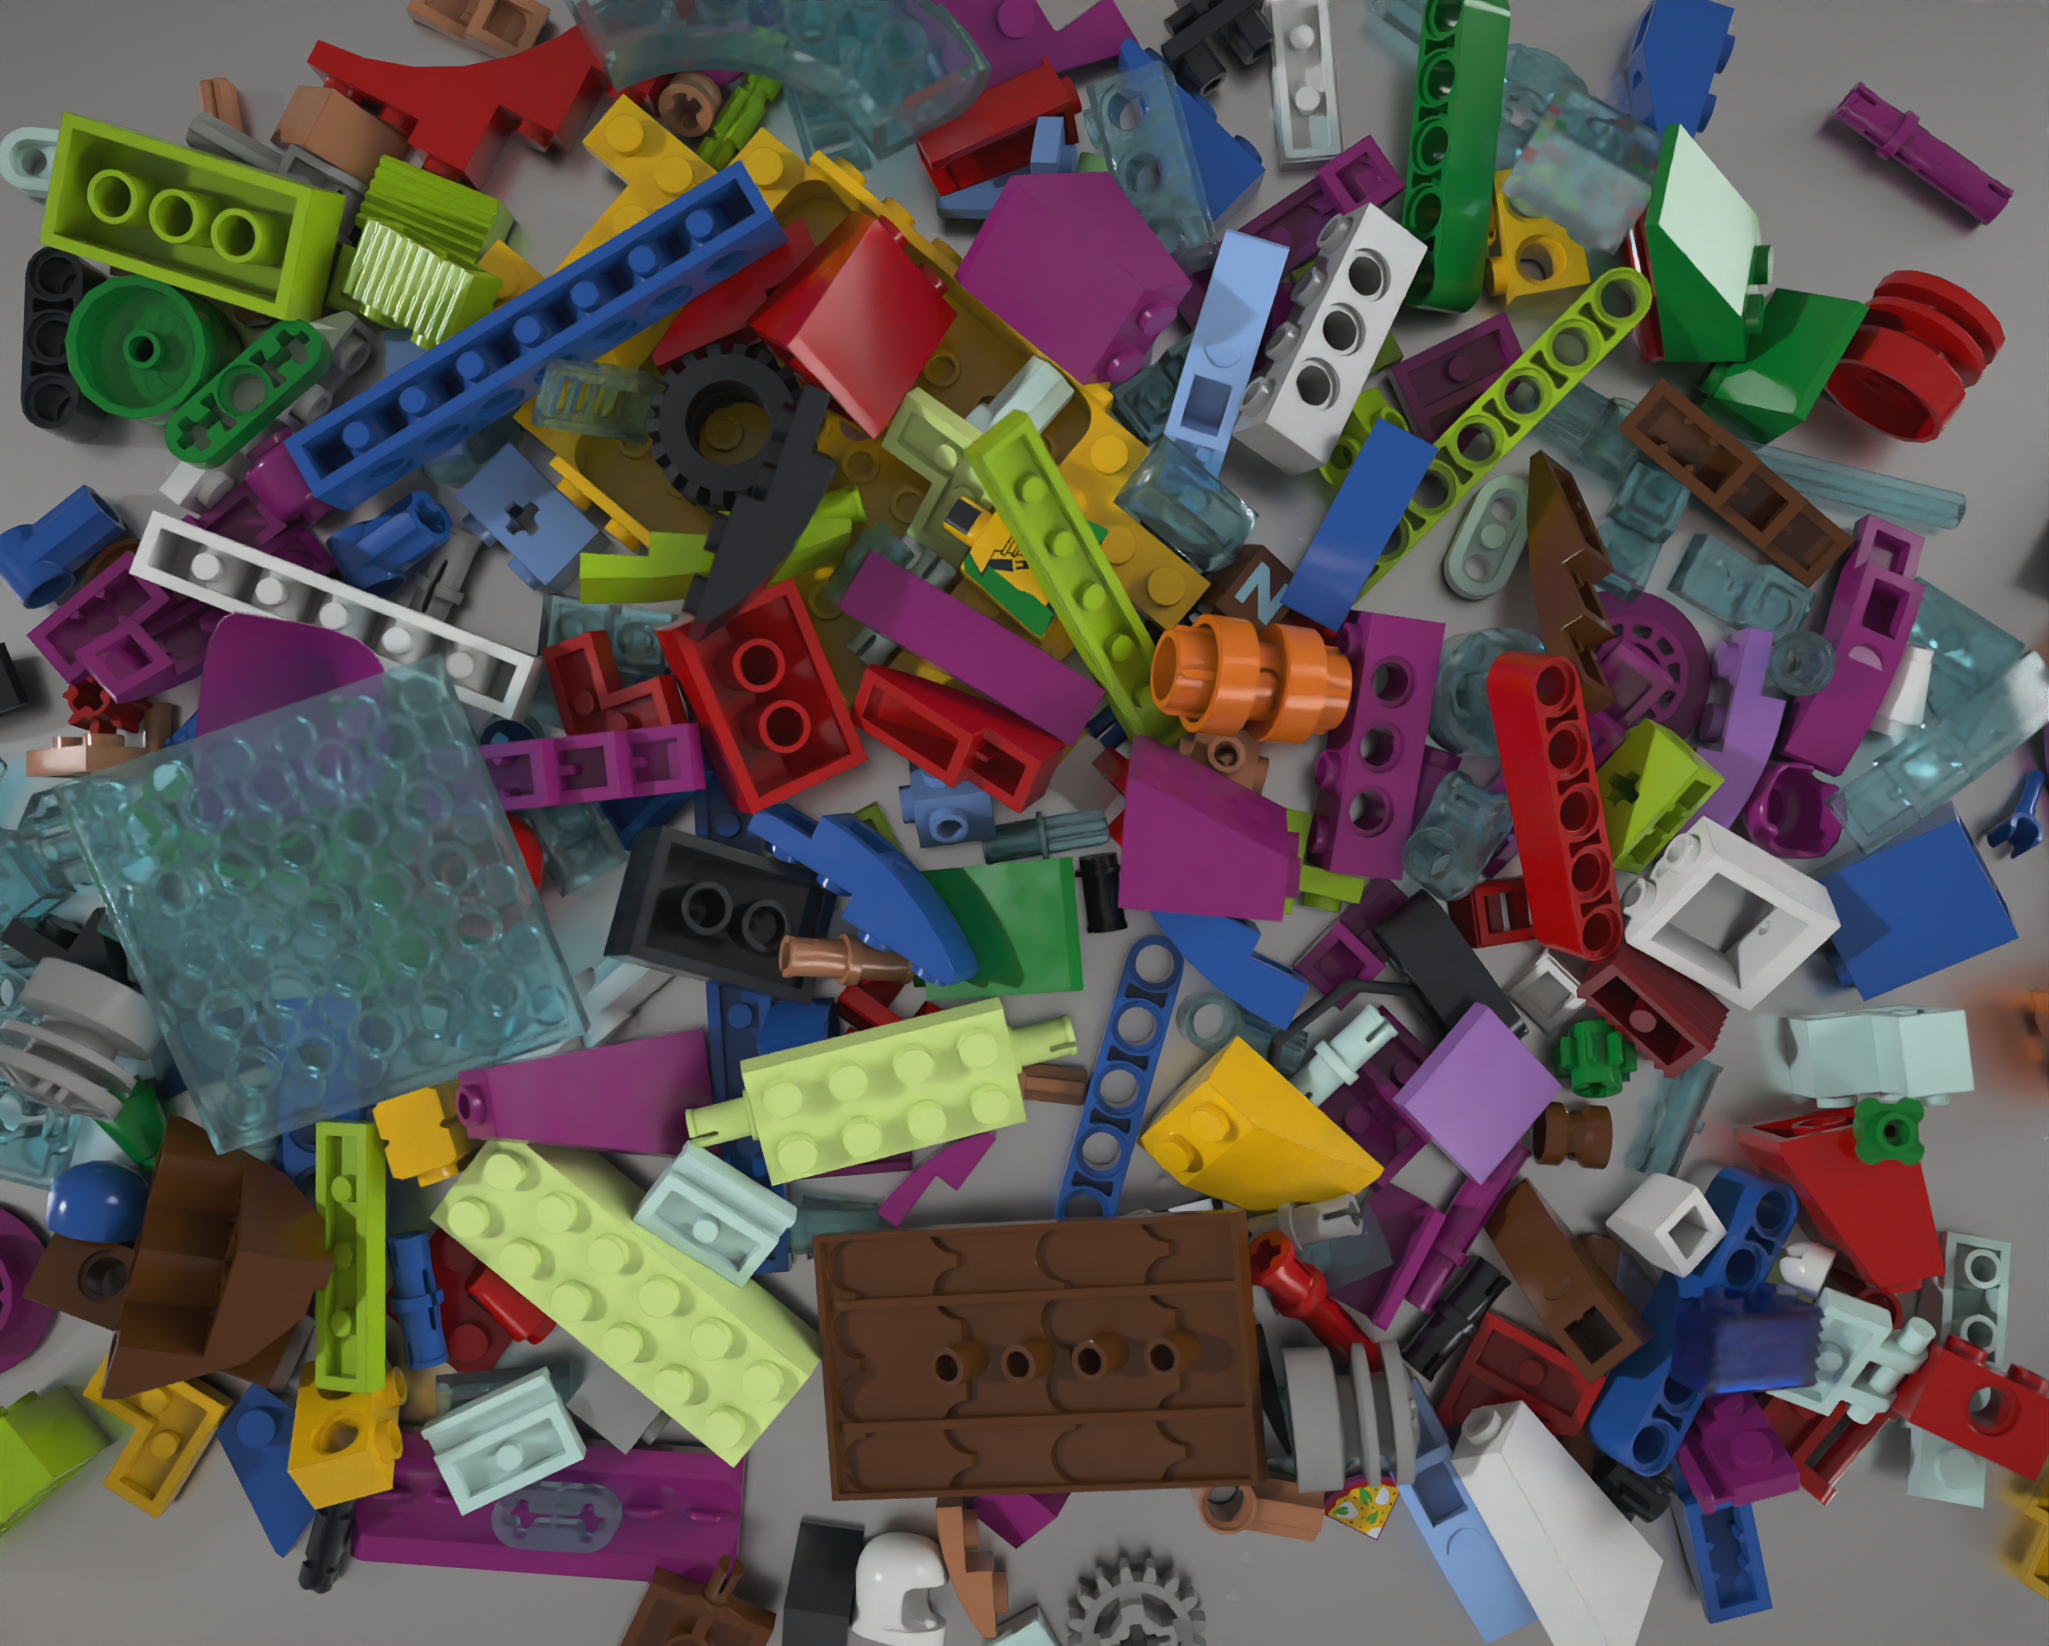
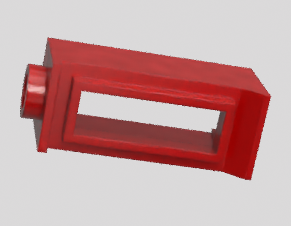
M1046 55L1040 58L1042 66L1035 69L1032 68L930 114L929 117L910 116L907 118L919 160L936 193L940 197L1030 165L1038 116L1063 117L1066 145L1079 143L1074 115L1082 112L1080 98L1070 77L1067 75L1059 79Z

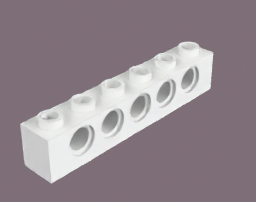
M154 510L129 571L130 574L231 613L237 611L302 622L333 629L355 637L374 651L384 666L385 672L509 720L525 722L546 667L544 660Z

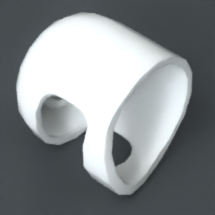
M908 1532L885 1533L867 1543L859 1557L856 1568V1580L849 1621L852 1631L864 1638L891 1646H943L947 1621L942 1615L932 1610L929 1602L930 1588L947 1584L950 1579L942 1548L925 1536ZM901 1618L921 1623L928 1629L916 1631L907 1629L903 1625Z

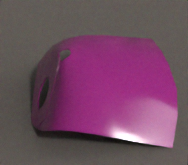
M237 611L220 619L209 639L197 709L195 765L197 789L205 827L213 828L305 815L360 803L382 780L390 766L392 757L391 723L384 666L374 651L355 637L333 629L307 623ZM336 694H344L348 699L346 700L344 714L337 712L332 706V699ZM367 714L374 719L379 736L378 750L373 757L366 752L362 740V722ZM324 764L320 774L313 779L312 777L318 766Z

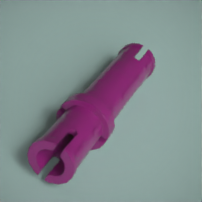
M1861 81L1847 93L1832 115L1835 120L1853 129L1864 137L1866 141L1875 146L1874 154L1884 161L1892 158L1900 165L1902 164L1916 174L1918 178L1965 209L1967 213L1979 220L1983 225L1992 222L2009 202L2008 199L2014 194V190L1989 176L1976 164L1945 142L1940 141L1929 133L1927 129L1918 124L1920 121L1918 115L1911 110L1905 113L1901 112L1877 96L1875 92L1866 87Z
M1517 1142L1482 1185L1467 1177L1445 1212L1446 1219L1404 1297L1406 1301L1429 1315L1432 1306L1457 1267L1460 1266L1464 1269L1471 1259L1466 1253L1527 1158H1530L1532 1155L1528 1148Z

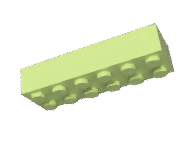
M487 1140L429 1218L734 1468L811 1376L821 1360L820 1334L753 1279L749 1278L744 1286L740 1288L634 1223L632 1218L635 1207L645 1196L646 1192L596 1151Z

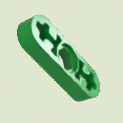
M301 319L296 321L281 320L274 324L171 415L165 427V441L170 452L178 459L198 469L209 470L223 465L326 374L332 362V349L327 338L311 324ZM294 339L302 344H306L304 350L309 357L302 364L290 359L292 354L287 346ZM266 361L276 367L277 370L275 371L286 378L281 385L273 375L261 368ZM247 378H259L265 388V396L262 403L254 410L239 411L233 399L235 388L241 381ZM216 405L226 415L237 421L233 427L220 421L223 417L213 411ZM196 425H200L208 430L205 435L210 441V445L205 450H201L193 445L195 438L190 431Z

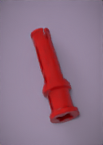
M1273 1230L1256 1237L1248 1245L1252 1285L1263 1286L1271 1295L1273 1307L1283 1317L1299 1319L1312 1334L1323 1345H1326L1327 1349L1348 1370L1352 1343L1362 1342L1365 1348L1369 1373L1378 1372V1343L1326 1291L1327 1286L1324 1274L1315 1265L1303 1263L1296 1256L1293 1242L1283 1232Z

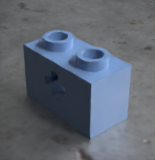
M509 442L454 496L469 511L462 519V522L489 547L499 540L515 556L507 566L534 591L544 584L558 595H561L580 575V553L601 554L612 543L602 531ZM527 513L534 517L535 522L540 526L533 535L526 532L524 525L520 522Z

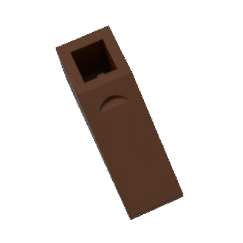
M1525 1177L1502 1197L1483 1228L1545 1328L1590 1384L1607 1375L1657 1336L1528 1177Z

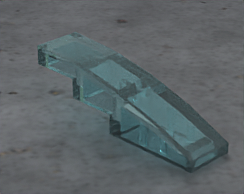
M2035 650L2027 651L1924 720L1920 730L1873 760L1874 767L1824 799L1823 801L1860 853L1869 855L1925 817L1988 771L2049 722V669Z

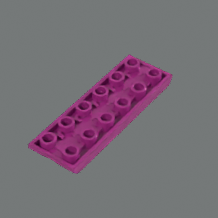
M398 1425L402 1436L403 1451L401 1457L395 1460L393 1487L391 1490L361 1497L355 1503L356 1513L352 1524L350 1555L360 1561L644 1582L649 1581L657 1565L699 1583L708 1584L721 1556H732L728 1572L735 1558H738L746 1454L733 1468L706 1447L665 1444L649 1445L648 1443L636 1442L625 1455L608 1440L582 1439L587 1449L584 1459L462 1516L434 1460L435 1452L429 1440H424L420 1432L423 1427Z

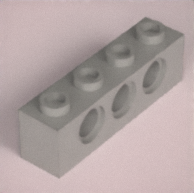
M1371 202L1346 215L1341 213L1335 215L1320 232L1316 242V246L1320 248V251L1312 267L1301 276L1291 293V300L1294 302V305L1287 320L1275 330L1265 347V355L1268 356L1263 370L1260 376L1246 388L1238 404V409L1242 413L1231 435L1291 477L1326 466L1428 246ZM1297 385L1299 386V388H1300V390H1301L1302 398L1300 397V395H1299V393H1298Z

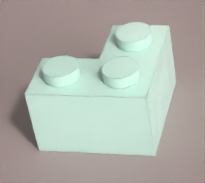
M1901 1004L1783 1018L1792 1093L1816 1099L1817 1107L1855 1106L1858 1103L1857 1094L1880 1092V1098L1883 1101H1899L1903 1097L1916 1099L1923 1107H1935L1950 1104L1949 1093L1975 1090L1965 1010Z

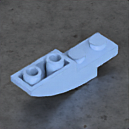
M1227 228L1185 361L1149 486L1210 504L1239 412L1238 404L1247 387L1290 247Z
M1415 1376L1411 1379L1416 1399L1420 1436L1415 1458L1414 1484L1397 1485L1396 1487L1444 1575L1487 1645L1539 1618L1452 1465L1450 1459L1455 1448L1420 1381ZM1383 1455L1390 1467L1389 1473L1394 1481L1389 1455Z

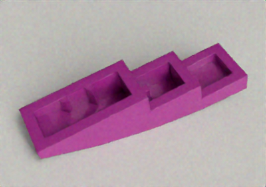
M246 479L200 518L196 519L187 514L181 519L255 549L293 528L289 523L279 522L273 517L249 487ZM127 551L26 636L64 680L74 686L91 676L86 668L77 660L76 650L132 618L144 628L195 598L130 574L129 571L136 554Z
M867 550L834 606L940 673L951 676L1002 709L1013 712L1070 747L1074 746L1106 691L1006 628L872 550Z
M1624 636L1599 661L1616 702L1594 715L1585 710L1595 769L1625 740L1626 731L1673 683L1674 677ZM1502 769L1443 837L1444 841L1490 879H1493L1519 853Z
M699 723L534 739L421 753L429 819L442 818L449 815L461 816L706 789Z

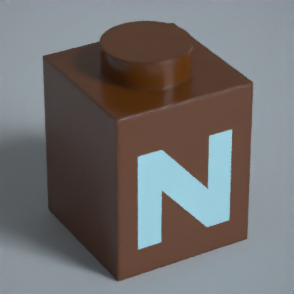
M1237 544L1208 581L1211 583L1210 587L1197 601L1195 606L1204 614L1247 619L1254 626L1258 636L1261 630L1268 624H1279L1290 610V608L1279 602L1294 573L1264 545Z

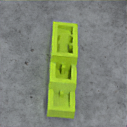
M718 511L726 515L730 514V512ZM812 517L797 546L769 583L784 580L843 558L851 534V519ZM650 532L648 557L580 553L579 604L657 603L685 599L694 573L708 577L715 554L703 550L708 535Z

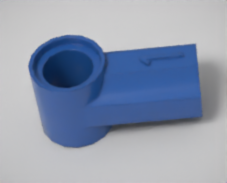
M82 485L34 524L19 525L0 535V577L26 609H36L48 605L71 588L75 582L73 572L126 531L122 523L123 520L114 508L93 488Z
M411 492L373 520L361 521L334 533L327 539L325 544L345 584L383 597L405 584L407 578L404 572L450 540L449 529L453 526V523L444 505L434 501L427 492Z

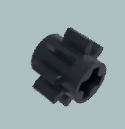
M1602 1453L1592 1470L1591 1479L1601 1488L1604 1494L1630 1523L1635 1515L1645 1523L1655 1521L1668 1508L1675 1494L1674 1483L1665 1477L1673 1468L1670 1463L1659 1474L1647 1477L1637 1474Z

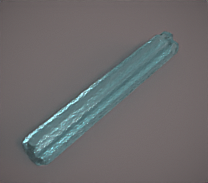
M1734 437L1767 467L1802 494L1947 530L1956 529L1966 514V497L1958 492Z

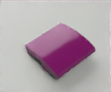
M1383 1005L1377 1010L1382 1017L1384 1016L1394 1026L1399 1034L1395 1038L1392 1037L1356 1071L1359 1078L1352 1085L1349 1086L1344 1082L1317 1107L1385 1168L1381 1176L1368 1185L1375 1193L1380 1191L1431 1141L1392 1099L1432 1053Z

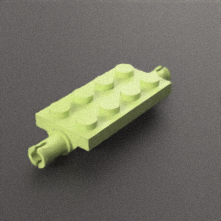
M999 997L742 1060L740 1061L741 1074L746 1089L742 1090L743 1097L697 1109H686L685 1116L689 1136L693 1138V1147L704 1148L752 1135L754 1141L760 1140L772 1186L1026 1122L1027 1119L1017 1075L1022 1074V1067L1068 1055H1077V1046L1073 1043L1076 1041L1068 1014L1061 1015L1060 1018L1012 1029L1010 1023L1006 1024Z

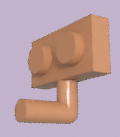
M150 702L153 704L152 708L144 710L143 748L125 747V735L91 733L82 734V737H53L52 748L26 752V777L89 780L113 777L152 778L158 772L170 767L171 750L167 747L165 740L171 735V703Z

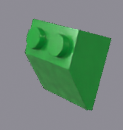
M1776 288L1764 298L1763 329L1761 334H1750L1746 361L1711 362L1697 384V389L1704 392L1697 407L1728 433L1756 449L1762 448L1805 421L1868 312L1869 307L1859 301Z

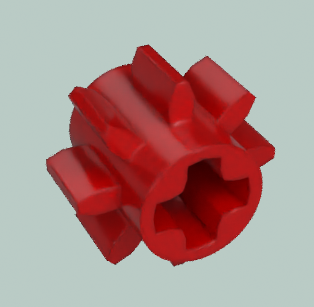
M92 675L74 686L69 685L67 692H64L62 696L67 699L69 708L74 713L71 715L68 723L84 730H90V734H116L117 729L137 734L139 732L138 724L144 719V710L151 709L153 706L152 703L147 701V697L117 704Z

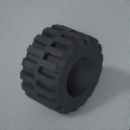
M720 343L706 346L708 357L697 360L694 353L690 352L680 358L686 368L678 375L669 368L661 378L666 387L663 395L653 392L649 406L655 413L654 419H647V434L654 443L650 447L654 460L663 470L662 473L684 499L693 506H701L707 514L715 516L716 511L731 512L738 494L750 498L763 461L776 464L782 444L770 439L784 401L796 406L803 391L795 375L786 365L782 368L778 366L775 357L764 350H761L758 356L753 355L749 346L745 344L734 343L733 352L727 353L724 352ZM733 402H747L764 409L770 418V432L764 446L755 456L739 464L721 465L706 460L699 450L700 431L704 422L713 411ZM815 440L811 453L817 455L818 445Z

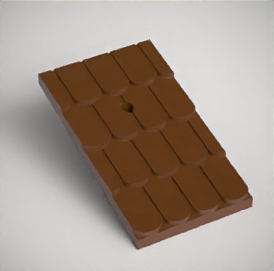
M1246 1209L1155 1212L1139 1215L1055 1218L1037 1221L862 1229L826 1232L812 1236L832 1501L1259 1486L1269 1479L1267 1454L1264 1448L1265 1430L1261 1383L1258 1376L1260 1371L1255 1313H1253L1254 1299L1250 1252L1247 1245Z

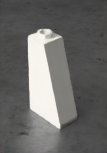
M1522 1400L1472 1409L1463 1422L1462 1433L1450 1461L1553 1645L1635 1646L1663 1564V1559Z

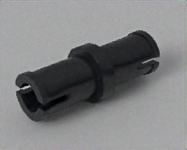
M1478 1256L1473 1266L1447 1298L1443 1300L1438 1297L1432 1306L1435 1312L1407 1347L1400 1351L1401 1358L1431 1383L1435 1379L1436 1373L1465 1338L1472 1341L1479 1332L1475 1325L1512 1282L1506 1276L1500 1275L1502 1272L1491 1263Z

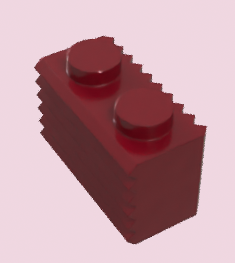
M1624 930L1621 944L1615 954L1606 961L1599 963L1591 961L1576 990L1577 998L1586 999V1007L1596 1008V1016L1605 1017L1606 1025H1615V1032L1618 1031L1621 1034H1625V1042L1634 1043L1635 1051L1644 1052V1059L1654 1061V1068L1664 1070V1077L1675 1078L1715 1048V1042L1719 1039L1717 1036L1722 1032L1720 1029L1724 1026L1723 1022L1727 1018L1726 1014L1730 1011L1702 984L1628 944Z

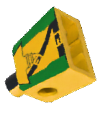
M962 495L956 501L942 525L944 531L971 547L970 552L960 567L962 577L1033 642L1041 646L1058 620L1056 612L997 510L992 514ZM1086 520L1103 549L1107 543L1109 531L1098 524Z

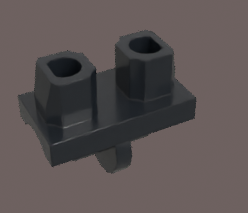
M1174 0L1178 10L1164 20L1165 28L1172 38L1161 45V52L1172 71L1171 78L1174 81L1179 79L1190 92L1195 91L1203 97L1207 96L1225 81L1227 70L1214 54L1216 51L1229 43L1245 66L1254 63L1270 51L1275 36L1266 17L1261 12L1264 0Z

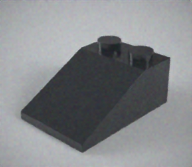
M663 825L636 830L603 956L672 975L797 1004L810 1005L817 977H783V972H780L779 969L780 945L785 935L827 939L837 894L821 886L816 880L818 873Z

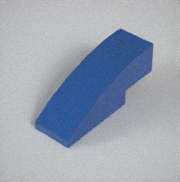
M1379 417L1279 603L1337 633L1439 448Z
M1150 911L1156 923L1183 957L1210 983L1249 1012L1284 1031L1287 1030L1309 984L1298 970L1254 950L1261 936V932L1255 922L1244 918Z

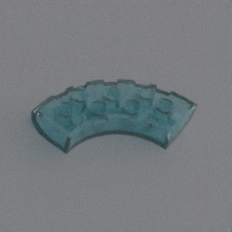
M564 0L583 37L616 92L644 80L688 70H730L764 76L788 84L829 107L862 138L878 162L918 142V139L958 118L977 100L986 88L991 74L990 63L969 33L942 3L937 6L931 0Z

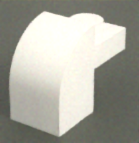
M1662 1173L1651 1174L1606 1221V1230L1609 1237L1618 1242L1620 1250L1633 1255L1654 1287L1659 1282L1664 1270L1685 1279L1728 1233L1697 1186Z

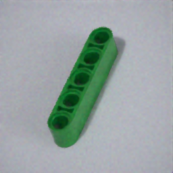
M1427 0L1424 6L1402 227L1428 246L1403 299V303L1407 306L1462 314L1468 312L1481 295L1511 20L1510 6L1507 0Z

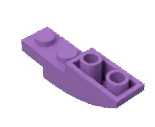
M1748 627L1729 634L1727 640L1719 644L1712 664V676L1718 679L1713 703L1710 702L1705 707L1699 724V738L1705 740L1704 748L1694 747L1692 749L1726 780L1656 855L1653 866L1664 856L1670 842L1679 834L1686 833L1702 816L1729 829L1758 782L1776 740L1786 704L1784 700L1761 695L1774 632Z

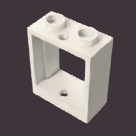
M1702 816L1686 833L1676 836L1666 848L1664 856L1642 878L1632 881L1623 892L1619 901L1623 919V930L1628 944L1748 1011H1751L1841 927L1827 888L1705 816ZM1717 873L1774 905L1724 954L1668 923Z

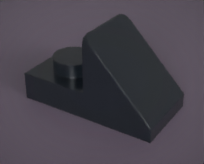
M122 907L96 908L81 931L69 921L49 913H44L42 917H14L0 938L2 942L38 964L43 957L71 962L100 973L143 995L141 983L128 982L126 978L125 922H118V915L125 914V910Z

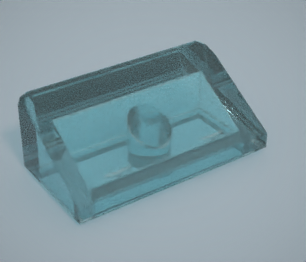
M1166 435L1157 441L1123 484L1116 496L1118 502L1203 572L1209 574L1234 563L1259 516L1257 512Z

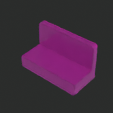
M1390 1181L1377 1193L1369 1187L1359 1206L1360 1213L1355 1214L1352 1219H1362V1233L1357 1236L1349 1235L1342 1238L1324 1272L1327 1286L1326 1291L1332 1298L1366 1315L1373 1325L1384 1331L1388 1329L1446 1219V1214L1434 1205Z

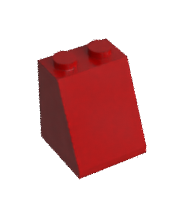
M852 210L745 323L774 355L788 367L803 386L809 384L831 393L826 408L830 414L874 440L883 431L958 314L943 298L948 292V287L943 280L926 264L921 262L916 266L903 251V248L908 244V240L894 223L881 214L874 218Z
M1856 1105L1828 1108L1733 1128L1737 1143L1760 1174L1790 1185L1796 1192L1799 1200V1214L1796 1222L1811 1242L1819 1243L1837 1251L1832 1267L1854 1276L1858 1281L1868 1282L1877 1286L1881 1292L1888 1294L1918 1290L1923 1287L1921 1279L1946 1274L1921 1162L1919 1161L1914 1165L1902 1164L1898 1159H1882L1876 1165L1862 1162L1855 1153L1857 1142L1853 1133V1123ZM1890 1124L1885 1127L1884 1134L1887 1137H1892L1895 1129Z

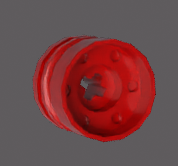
M1896 270L1881 280L1874 290L1872 299L1864 304L1869 307V310L1825 384L1824 390L1839 407L1859 422L1881 434L1905 442L1926 443L1937 439L1962 405L1966 395L1964 389L1978 383L1986 366L1991 364L2000 352L2005 336L2001 323L1989 308L1967 290L1932 274L1917 270Z

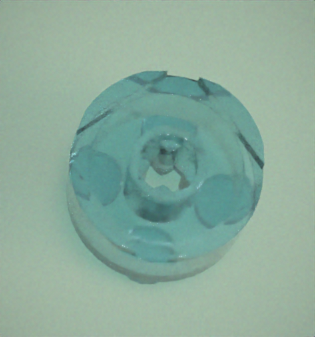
M1490 628L1458 633L1444 640L1427 730L1430 738L1443 749L1458 756L1468 758H1500L1491 708L1486 703L1487 695L1484 692L1489 668L1495 658L1507 651L1547 654L1545 645L1541 640L1528 632L1515 628Z

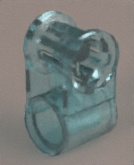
M1458 769L1451 771L1438 785L1430 806L1404 845L1402 865L1406 873L1436 899L1446 902L1456 901L1468 895L1475 887L1477 879L1497 846L1506 838L1513 826L1507 793L1500 792L1494 794L1473 784L1471 775ZM1450 854L1449 863L1443 871L1431 875V869L1436 860Z

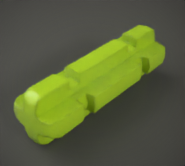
M755 59L750 63L741 78L745 82L744 86L735 87L710 127L714 132L712 137H704L695 151L696 155L718 173L724 170L734 159L732 157L734 151L740 152L767 110L763 107L764 102H772L782 86L783 80L779 71L763 60Z

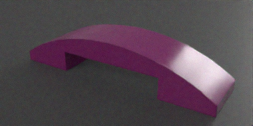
M1369 134L1317 169L1315 177L1236 231L1290 247L1280 281L1291 275V272L1303 267L1317 257L1320 248L1316 246L1318 236L1331 218L1339 213L1346 215L1369 202L1381 209L1399 195L1406 186ZM1223 240L1216 245L1212 241L1178 263V266L1193 285L1177 309L1193 332L1196 329Z
M301 524L294 526L256 548L332 579H335L340 574L333 558ZM193 599L144 628L132 618L75 651L77 660L117 704L138 700L174 688L201 676L209 639L220 619L228 616L231 612L198 599Z

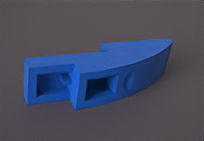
M787 803L772 805L753 815L747 829L767 841L764 848L771 855L791 864H799L801 862L818 873L816 880L821 886L838 895L851 896L841 918L860 929L858 937L864 943L883 952L891 953L895 951L913 963L911 970L918 977L933 985L941 987L951 986L975 977L980 966L964 932L947 904L912 862L876 830L851 813L822 815L819 822Z

